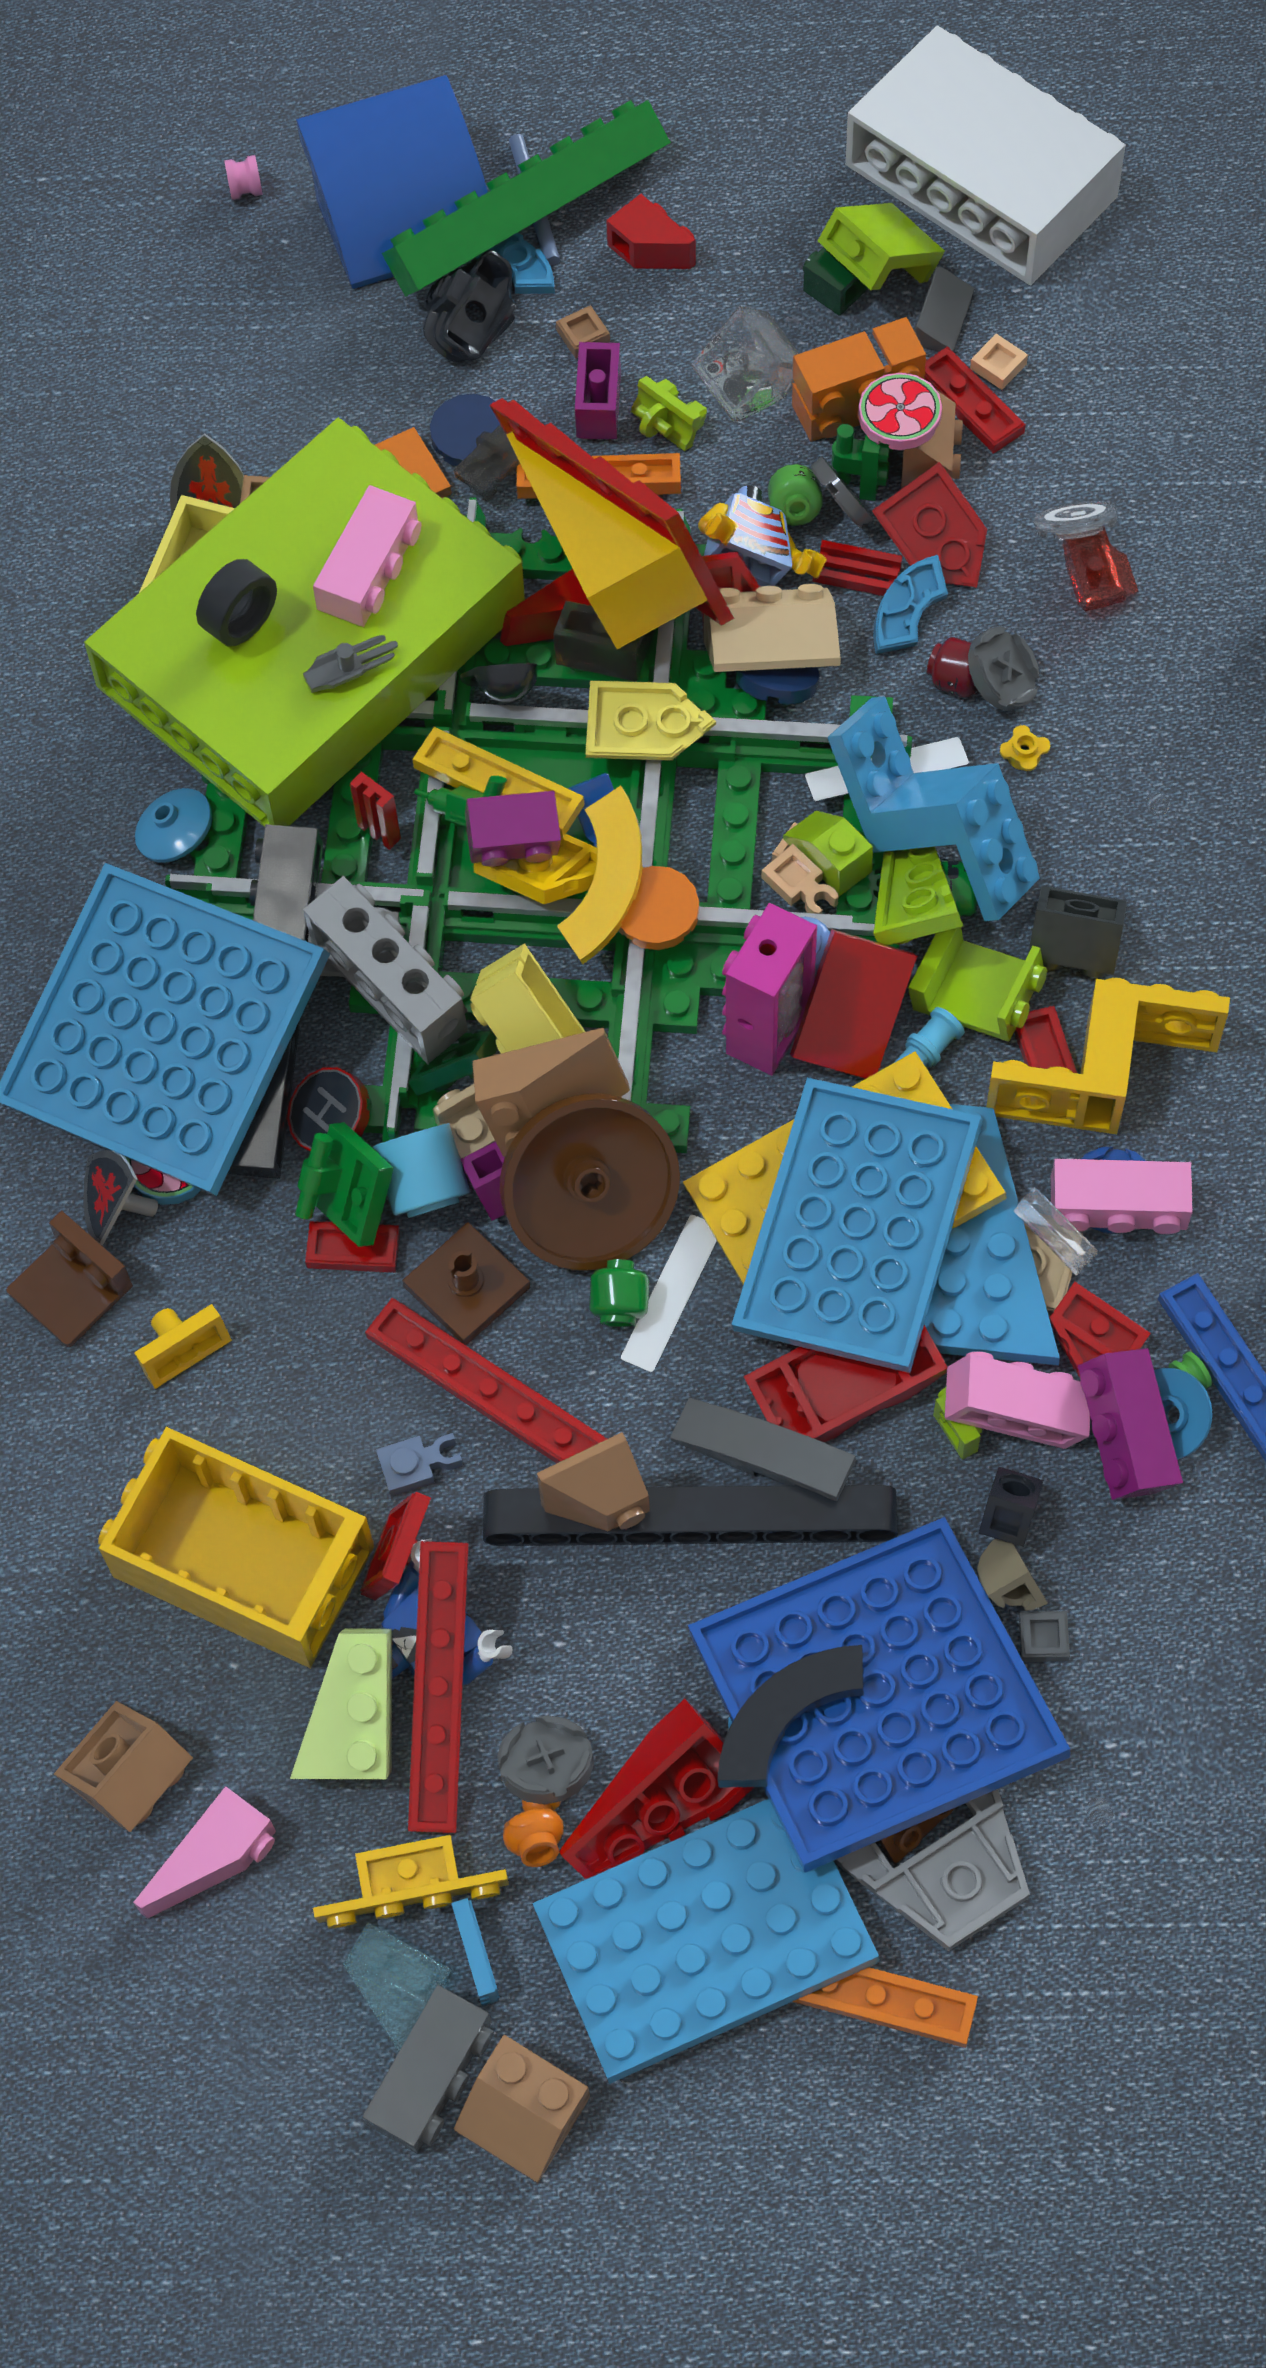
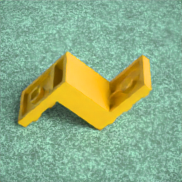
M1121 978L1096 979L1087 1021L1081 1073H1073L1064 1067H1050L1048 1069L1029 1067L1027 1064L1017 1060H1008L1003 1063L993 1061L986 1107L994 1108L995 1115L999 1118L1117 1135L1126 1100L1133 1041L1217 1053L1229 1012L1230 998L1219 996L1207 990L1187 992L1174 990L1172 987L1164 984L1145 986L1130 984L1127 980Z

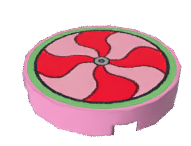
M894 373L884 375L869 384L862 393L858 416L861 429L870 440L879 444V441L889 444L890 449L904 450L916 448L932 438L935 434V429L940 425L942 404L939 393L928 381L917 375Z

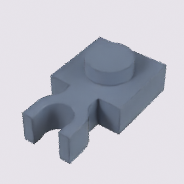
M453 1433L439 1437L435 1440L434 1444L425 1448L420 1436L376 1449L391 1497L435 1483L431 1471L433 1469L451 1470L463 1466L460 1454L449 1458L441 1455L444 1448L456 1445Z

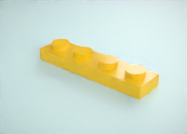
M436 727L432 729L412 759L414 769L455 788L462 785L484 793L489 777L502 776L507 779L502 795L554 791L560 836L564 838L584 807V796Z

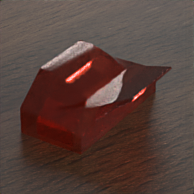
M1104 526L1064 534L1063 549L1067 572L1077 602L1085 612L1124 602L1127 596L1139 592L1127 555L1118 551L1110 544Z

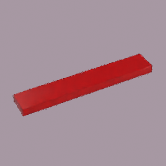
M393 1297L365 1331L366 1338L556 1464L607 1440V1438Z
M420 1541L408 1831L457 1832L469 1543Z

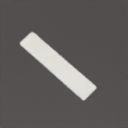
M958 737L914 747L911 750L910 762L914 773L951 769L969 763L961 740ZM838 766L810 772L805 775L815 801L848 794Z
M695 1215L689 1216L648 1300L647 1314L638 1320L621 1355L622 1360L647 1371H654L717 1242L704 1219Z

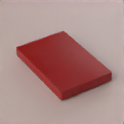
M831 929L790 1055L795 1059L865 1079L877 1073L917 956L905 950Z

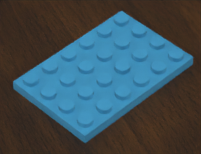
M807 1077L731 1324L733 1330L910 1373L982 1126V1117L976 1114Z
M769 1798L532 1903L609 2084L880 1962L876 1948L834 1861L805 1873Z

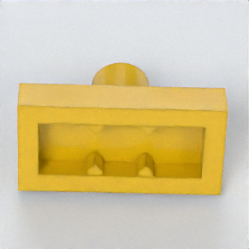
M212 1304L184 1322L181 1321L173 1309L167 1308L156 1313L151 1321V1326L159 1337L134 1352L147 1379L156 1389L231 1342L232 1339L220 1314Z

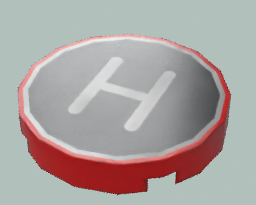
M338 1067L321 1068L308 1074L296 1087L290 1099L287 1119L290 1133L298 1145L311 1151L314 1135L316 1133L327 1134L329 1124L346 1123L361 1137L369 1122L370 1110H367L366 1098L369 1099L366 1087L358 1077Z

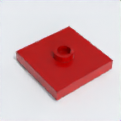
M416 1491L390 1511L360 1589L361 1595L376 1601L399 1584L405 1566L412 1559L411 1550L413 1545L418 1542L416 1537L431 1497Z

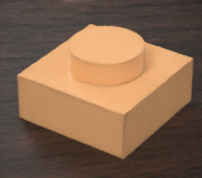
M995 334L971 359L970 369L1002 390L1027 365L1028 354L998 334Z

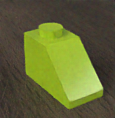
M814 811L783 835V840L789 846L794 844L823 871V881L833 887L838 896H841L872 872L873 846L844 817Z

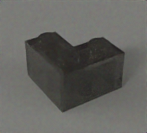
M565 601L553 633L556 664L637 682L656 629L616 649L592 606Z

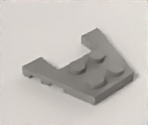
M998 1789L965 1803L974 1817L896 1868H892L876 1843H872L833 1861L943 1948L950 1951L1029 1899L1030 1896L1012 1834H1010L1005 1818L1003 1803Z

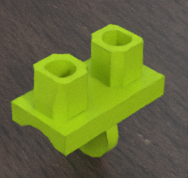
M648 376L640 379L637 385L639 389L638 395L630 411L642 420L639 427L640 433L647 438H651L659 432L683 451L691 448L696 432L704 425L707 408L697 401L685 404L679 400L677 387L667 379L657 383Z

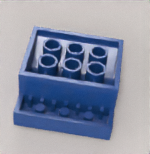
M447 75L296 119L299 139L312 170L317 203L352 289L394 277L381 254L393 247L390 241L391 238L410 227L414 234L426 228L422 220L441 209L444 210L446 215L456 211L457 207L454 202L474 190L478 197L488 192L470 134Z

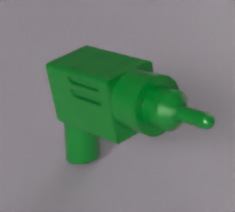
M502 776L489 777L484 793L462 785L454 790L444 787L439 790L433 789L430 792L415 789L414 793L427 798L428 804L433 806L435 812L445 815V820L466 827L465 809L467 799L500 796L507 779Z

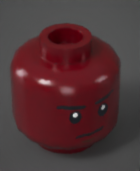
M950 637L943 644L937 643L927 665V675L932 676V683L935 688L964 698L971 697L978 690L969 671L968 652L971 642Z

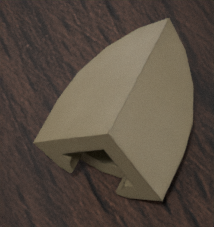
M994 1539L982 1553L977 1567L979 1581L987 1595L1002 1608L1005 1607V1604L1009 1606L1022 1605L1025 1611H1029L1048 1604L1014 1544Z

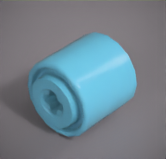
M449 1123L404 1135L372 1147L394 1167L387 1192L394 1216L407 1213L408 1218L444 1208L459 1203L458 1197L470 1192Z

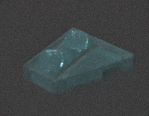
M369 1922L343 1963L345 1970L363 1995L398 2052L436 1986L440 1985L445 1988L453 1974L452 1969Z

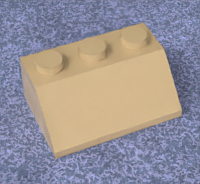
M803 584L798 589L781 590V588L776 586H762L757 588L756 592H740L734 588H720L719 590L735 619L721 626L704 614V644L714 672L840 666L841 657L835 602L829 589L823 588L821 585Z

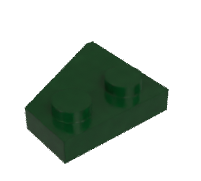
M492 1030L481 1031L476 1034L464 1033L457 1039L459 1043L451 1044L429 1064L422 1060L408 1080L409 1085L418 1096L433 1089L436 1092H442L451 1087L458 1079L467 1075L473 1079V1061L495 1055L498 1050L496 1036Z

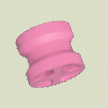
M255 155L247 156L245 161L235 162L232 159L224 160L232 200L240 199L242 194L251 193L254 196L263 195Z

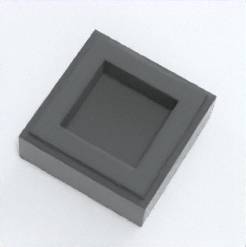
M1028 1611L1019 1613L1020 1650L1023 1662L1069 1661L1067 1611Z

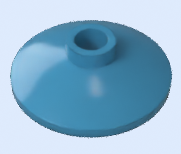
M189 788L176 789L163 794L146 808L137 823L135 831L137 848L147 859L159 863L175 861L186 856L203 841L210 829L213 816L210 802L202 793Z
M1175 1368L1155 1369L1154 1372L1178 1460L1195 1452L1205 1441L1212 1423L1211 1401L1201 1382L1188 1372ZM1173 1406H1176L1180 1412L1179 1419L1175 1423H1172L1168 1417L1169 1410Z

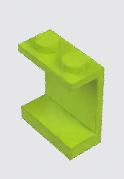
M958 927L935 934L908 989L913 1010L930 1015L935 1007H941L956 1017L963 1027L1009 1042L1016 1027L1022 1028L1029 1013V1001L1034 991L1040 992L1047 976V968L1043 966L1041 948L1032 946L1026 960H1022L964 941L962 929Z

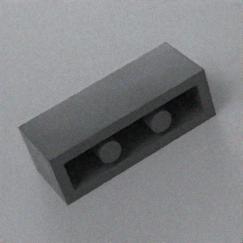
M437 1985L363 2114L362 2118L366 2125L416 2154L419 2153L423 2144L431 2146L443 2127L445 2120L439 2116L447 2101L450 2099L456 2102L469 2080V2075L464 2071L473 2055L480 2058L491 2042L494 2031L489 2029L492 2023L489 2013Z

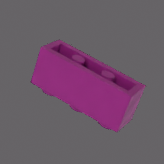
M1149 1349L1105 1353L1078 1365L1081 1387L1085 1393L1092 1421V1431L1097 1440L1104 1468V1478L1108 1484L1111 1499L1117 1500L1156 1494L1182 1484L1183 1480Z

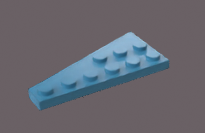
M950 1104L953 1110L976 1114L982 1117V1126L976 1147L1005 1190L1007 1199L960 1226L952 1228L924 1325L937 1349L942 1354L966 1356L970 1352H986L993 1355L994 1359L1059 1366L1060 1357L994 1108Z

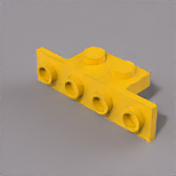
M451 1835L356 1853L363 1898L314 1907L313 1912L314 1918L318 1923L327 1922L329 1929L341 1928L356 1924L357 1915L375 1912L376 1919H385L404 1914V1906L423 1902L424 1909H435L451 1905L452 1896L471 1893L472 1900L494 1897L501 1894L499 1887L509 1885L506 1869L459 1878Z

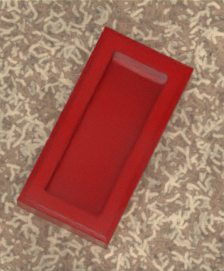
M1055 1006L1029 1011L1023 1027H1016L1014 1031L1024 1063L1029 1067L1043 1069L1064 1067L1073 1073H1077Z
M310 1221L305 1260L306 1267L309 1269L396 1273L400 1237L399 1225H379L374 1245L358 1247L333 1222Z

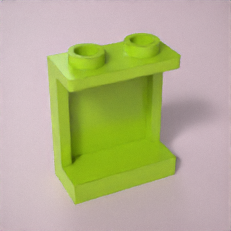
M893 203L836 207L817 240L870 290L881 289L891 269L904 268L919 283L928 282L945 252Z

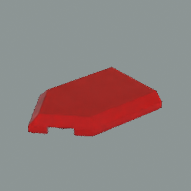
M938 462L873 509L872 513L910 566L925 558L938 555L945 583L977 588L987 528L942 464Z

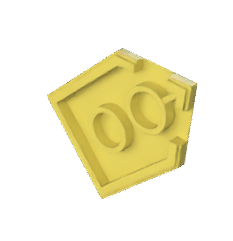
M590 681L586 758L673 760L716 725V721L705 710L701 711L687 698V694L676 683Z

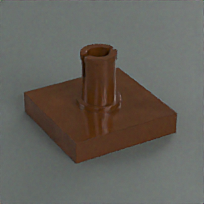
M469 1222L402 1280L403 1287L464 1345L469 1344L531 1288L530 1281Z

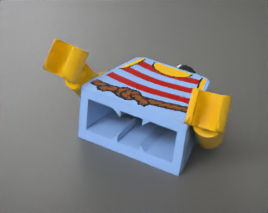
M751 485L740 488L738 493L732 494L725 503L715 504L698 523L700 532L708 536L704 556L738 552L760 586H775L790 569L794 570L797 574L804 575L808 573L818 579L827 560L826 557L814 550L804 549L802 552L796 548L787 530L785 514L780 509L762 503V491L756 486Z

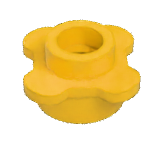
M1025 725L1015 727L1012 738L1000 746V755L1004 759H1008L1014 768L1024 771L1034 770L1040 762L1041 755L1047 754L1050 751L1049 740L1045 737H1037ZM1022 746H1028L1029 749H1028V750H1023V749H1021V747H1022Z

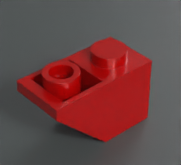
M639 194L606 220L607 246L634 269H691L696 265V239L692 232L685 226H679L667 215L661 205L652 203L644 195Z

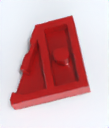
M1075 1281L1049 1318L1052 1330L1079 1378L1078 1365L1105 1353L1140 1349L1151 1334Z

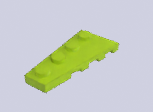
M936 846L884 852L873 933L877 943L884 945L905 944L915 938L963 926Z

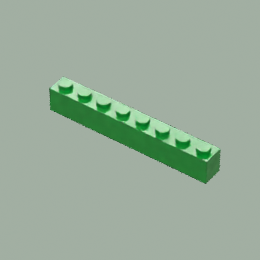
M632 100L611 111L614 119L606 124L603 123L600 117L580 129L583 137L573 142L569 135L550 146L549 149L552 155L541 160L539 154H536L517 165L521 171L518 175L510 179L507 172L489 181L486 183L489 189L487 193L478 197L474 190L454 202L457 207L456 211L446 215L444 210L441 209L422 220L426 228L414 234L410 227L391 238L390 241L393 247L381 254L405 297L419 291L671 143L649 100L637 106L634 105Z

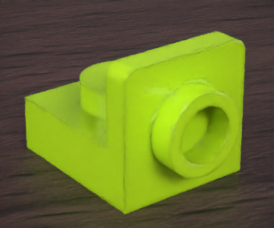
M946 1387L943 1388L935 1400L933 1416L963 1460L978 1452L982 1428L945 1419Z

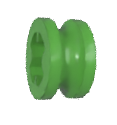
M1191 1351L1183 1354L1182 1362L1176 1360L1168 1366V1368L1180 1369L1193 1375L1201 1382L1205 1389L1212 1385V1379L1206 1366Z

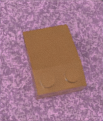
M604 1028L473 1061L475 1102L503 1157L506 1156L512 1141L522 1127L537 1113L551 1104L582 1094L598 1093L622 1097L630 1091L628 1080Z

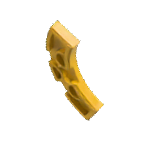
M619 786L584 809L593 825L597 840L596 871L583 901L567 919L557 925L582 965L598 954L622 926L621 922L628 913L633 900L636 899L643 870L642 835L634 809L622 786Z

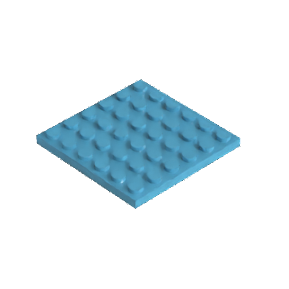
M105 863L0 1081V1104L102 1148L115 1151L128 1159L217 1196L330 953L322 947Z

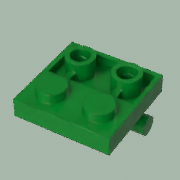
M842 424L837 428V440L832 445V467L847 485L851 481V474L861 475L859 499L876 501L878 487L887 485L890 468L888 460L890 453H893L894 449H890L889 444H884L880 441L879 444L873 442L867 435L865 440L853 439V427L849 424Z
M346 1123L329 1124L327 1134L316 1133L314 1135L309 1158L303 1161L297 1184L301 1191L295 1215L301 1219L309 1220L313 1217L316 1206L358 1247L374 1245L394 1167Z

